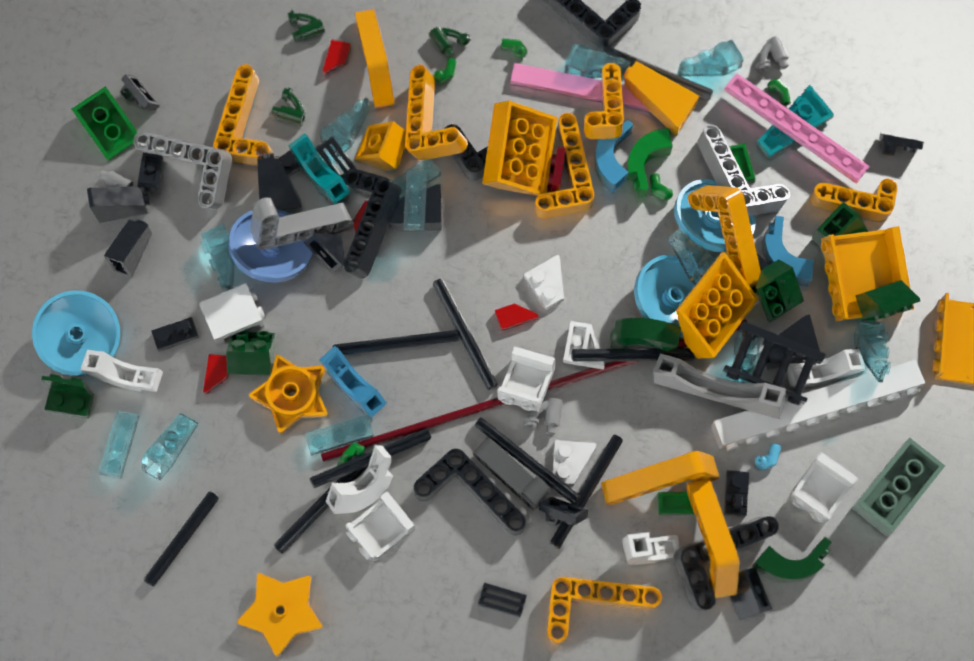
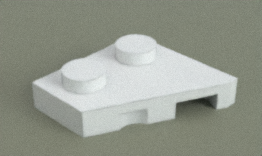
M559 255L554 256L524 274L525 280L545 310L564 300Z
M570 321L563 363L604 370V361L574 362L571 359V351L573 349H599V346L594 336L592 324Z
M555 440L552 473L568 486H574L580 473L595 451L597 443Z

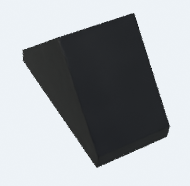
M315 233L304 242L332 273L344 265L345 259L341 235Z

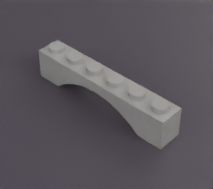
M664 354L659 355L653 371L655 384L780 419L786 401L785 388L767 383L755 384L725 380L700 371L681 359Z

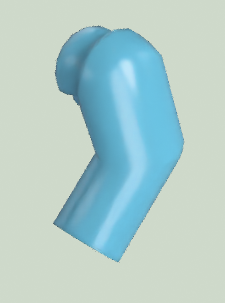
M772 443L767 455L756 457V467L766 470L775 466L779 458L781 446Z

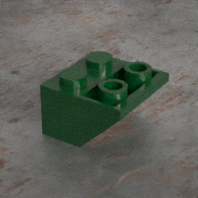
M842 202L818 227L812 240L821 246V238L826 236L868 232L860 215L845 202Z
M778 259L761 270L756 290L768 322L774 321L804 302L792 266Z
M902 280L855 295L863 320L872 318V321L913 309V304L921 301L919 296Z
M244 330L232 335L226 350L227 374L271 375L274 363L275 333H269L268 331L248 332Z

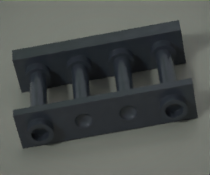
M743 321L739 332L743 333L742 337L744 338L732 367L725 365L723 372L727 373L726 376L736 381L740 378L750 383H767L781 387L792 357L798 355L804 358L803 361L805 363L793 392L786 389V397L788 398L787 401L798 406L800 403L805 404L808 398L801 396L811 369L816 363L821 364L826 354ZM758 339L763 341L762 345L764 347L754 372L750 375L740 371L751 342ZM778 347L783 349L784 356L773 383H769L760 378L772 349Z

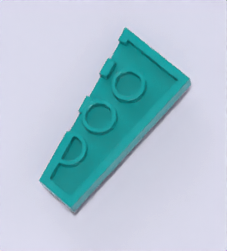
M811 85L788 108L815 128L831 120L835 115ZM772 125L759 138L757 145L770 159L796 141Z

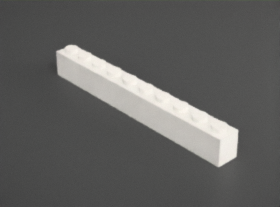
M915 359L801 394V396L808 398L805 404L800 403L799 406L788 402L786 399L780 419L748 410L715 420L711 428L719 450L726 449L731 451L738 448L739 444L745 442L747 445L754 444L759 441V438L767 436L770 439L780 435L779 432L784 430L793 432L800 429V426L804 424L808 426L818 424L820 419L823 418L832 420L839 417L840 413L846 411L848 414L859 411L860 407L866 405L868 408L880 404V401L885 399L890 402L900 398V395L905 393L908 396L920 392V388L925 384V381Z

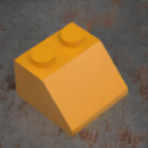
M394 121L368 125L354 160L382 171L397 169L406 148V130Z

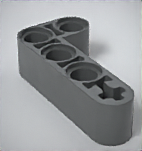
M489 437L473 452L474 457L530 509L535 510L550 495L549 486L537 476L535 478L532 477Z

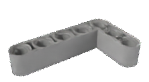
M707 125L704 128L697 144L717 186L739 188L745 198L748 216L779 211L790 196L789 190L783 185L750 189L721 130L714 125Z
M139 132L135 135L134 145L139 150L204 165L198 193V203L201 207L218 209L223 205L232 163V156L228 151L153 133ZM202 150V157L200 158L199 153ZM219 154H220L221 160H220V162L218 163L217 158H218V156H219ZM216 175L217 178L216 182L214 183L213 178ZM212 195V202L210 203L209 198Z
M262 198L254 204L250 231L257 248L265 250L306 240L315 233L331 234L349 229L354 222L344 203L279 217L272 199Z

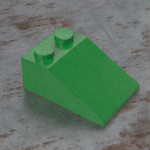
M106 86L71 108L107 160L134 143V137L138 132Z

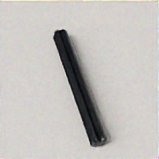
M211 491L206 494L145 576L144 581L152 587L156 585L219 500L216 494Z

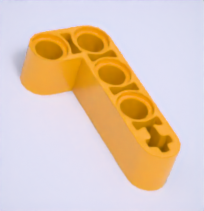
M608 63L602 69L603 111L589 112L584 119V134L590 139H615L620 137L623 132L624 113L621 70L617 64Z
M887 178L879 183L874 194L828 183H819L814 188L810 201L817 208L835 211L842 203L838 198H843L845 203L856 211L861 218L883 222L888 219L894 209L898 187L894 180ZM882 189L888 190L889 193H885ZM858 202L865 204L866 207L860 206ZM879 207L884 208L886 212L881 211Z

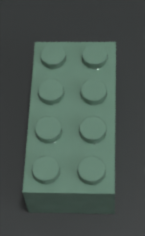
M909 438L856 501L852 509L887 537L896 529L945 465Z

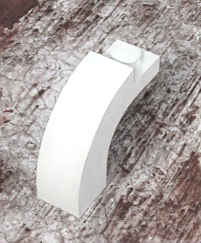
M860 349L843 350L824 359L821 364L816 363L815 366L813 365L804 389L834 383L865 370L866 367ZM804 363L789 365L786 374L790 387H795Z
M87 350L80 369L84 373L103 382L138 392H145V390L157 392L163 371L158 368L131 365L117 360L105 352Z
M374 446L369 465L358 479L349 483H331L326 503L334 514L352 513L364 509L374 503L386 491L393 476L388 471V467L391 464V456L383 446Z
M649 532L627 535L622 539L626 561L631 565L652 564L658 561L674 559L675 551L680 548L678 535L650 538Z

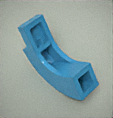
M629 120L623 123V132L620 137L615 139H599L596 147L595 170L602 184L611 193H614L625 183L628 177V171L615 159L614 150L632 134L634 124Z
M775 216L773 222L769 223L768 233L765 234L762 240L764 259L769 265L780 259L792 266L799 286L808 287L812 281L814 260L795 257L785 249L782 241L784 217Z
M336 346L319 359V362L326 369V373L357 407L371 418L387 404L378 390L356 372Z

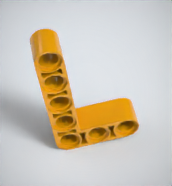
M375 10L355 12L374 107L380 108L395 105L387 56Z
M243 64L236 70L213 147L222 150L228 147L225 150L231 154L233 163L257 166L258 156L265 152L273 153V151L266 142L242 138L259 84L258 76L248 64Z
M422 64L414 66L410 72L405 147L417 160H427L462 153L467 148L468 141L457 128L450 127L432 131L435 79Z
M563 113L559 117L557 128L561 147L566 148L564 161L571 189L544 193L536 198L535 214L542 219L588 211L593 205L594 190L577 119L571 113ZM568 123L571 127H564L563 124ZM567 142H574L575 145H568ZM578 160L580 163L574 164L571 161ZM582 178L585 181L577 182L575 179ZM585 196V197H587L589 200H588V201H582V200L580 199V197ZM566 200L569 204L563 205L560 201ZM547 204L549 207L543 209L539 205Z
M707 185L689 193L688 202L694 210L718 212L729 259L751 288L756 286L761 270L742 191L737 187Z
M694 451L601 482V487L606 505H613L688 480L698 481L709 478L710 481H714L720 477L714 457L701 451Z
M709 478L687 482L688 497L711 560L709 582L715 599L736 595L739 559L712 483Z
M558 577L554 580L551 588L547 639L554 645H560L566 640L571 602L654 610L661 603L662 594L657 588L649 586ZM559 583L565 584L568 591L560 594L556 591L555 586ZM586 586L590 590V594L588 596H581L578 593V588ZM604 588L609 589L612 597L605 599L601 596L600 591ZM623 592H632L634 600L626 601L623 598ZM653 594L656 597V603L649 604L646 602L645 595ZM560 605L564 607L566 613L563 616H556L553 608ZM554 628L561 629L563 637L560 639L553 638L551 630Z

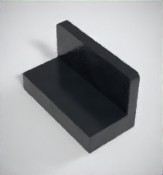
M756 567L740 571L738 574L737 594L730 596L739 620L742 621L754 615L772 610Z

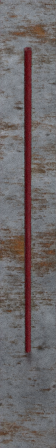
M743 321L740 323V325L737 327L735 331H738L740 329ZM681 339L676 348L687 347L685 340ZM612 361L604 364V370L589 368L551 380L547 391L640 361ZM498 398L491 399L355 443L364 446L365 449L504 405V403L498 400ZM351 444L321 453L323 462L340 457Z

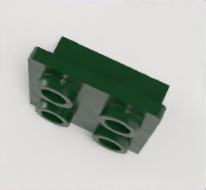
M56 374L42 376L41 381L50 389L44 408L46 412L89 418L94 393L84 383V380L72 377L70 380L62 379V376Z

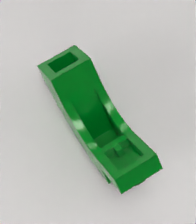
M668 128L655 130L644 135L635 143L629 154L626 167L628 171L627 181L632 180L634 192H638L639 198L647 197L649 191L644 168L646 163L653 158L671 154L673 146Z

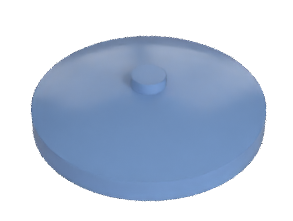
M276 209L279 217L292 215L286 211ZM253 210L243 214L236 220L230 231L228 248L233 262L246 275L259 281L278 283L297 277L307 268L312 251L304 244L306 240L259 250L250 231Z

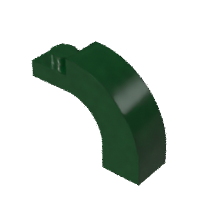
M649 318L619 319L616 321L615 328L610 334V348L621 349L628 345L640 344L669 351L678 347L681 327L669 322Z
M824 537L807 557L800 560L787 559L776 552L771 546H768L752 566L756 567L758 572L771 580L782 583L800 582L810 578L825 566L819 558L823 560L831 551L828 547L832 542Z

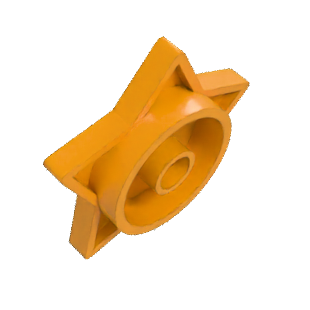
M277 354L271 376L265 383L252 391L249 397L251 400L271 410L277 430L282 435L301 418L328 417L327 410L319 394L326 369L323 365L298 367ZM296 392L295 395L289 396V393Z
M258 573L255 602L237 620L239 625L263 633L277 657L283 653L296 635L323 629V625L309 606L311 576L308 575L282 583ZM283 606L285 608L284 613L277 614V609Z

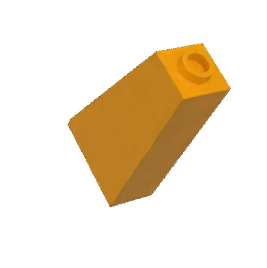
M636 61L624 73V86L670 132L677 136L697 106L699 95Z

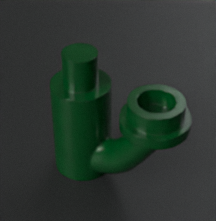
M293 10L287 13L291 25H297L298 21L308 22V24L298 27V31L291 33L294 41L300 38L304 41L325 33L320 19L318 20L316 17L308 14L294 13Z
M435 27L428 34L441 54H446L448 58L453 57L455 53L452 50L453 45L446 36L456 38L457 44L462 47L471 41L469 33H461L451 28Z
M284 88L281 99L287 103L291 101L295 109L283 105L280 108L273 106L271 114L277 115L280 120L302 126L306 117L304 106L292 93V88Z

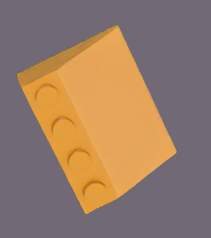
M510 100L495 103L482 184L497 189L535 196L547 193L557 117Z
M721 252L676 310L685 344L697 359L715 358L759 300L725 252Z

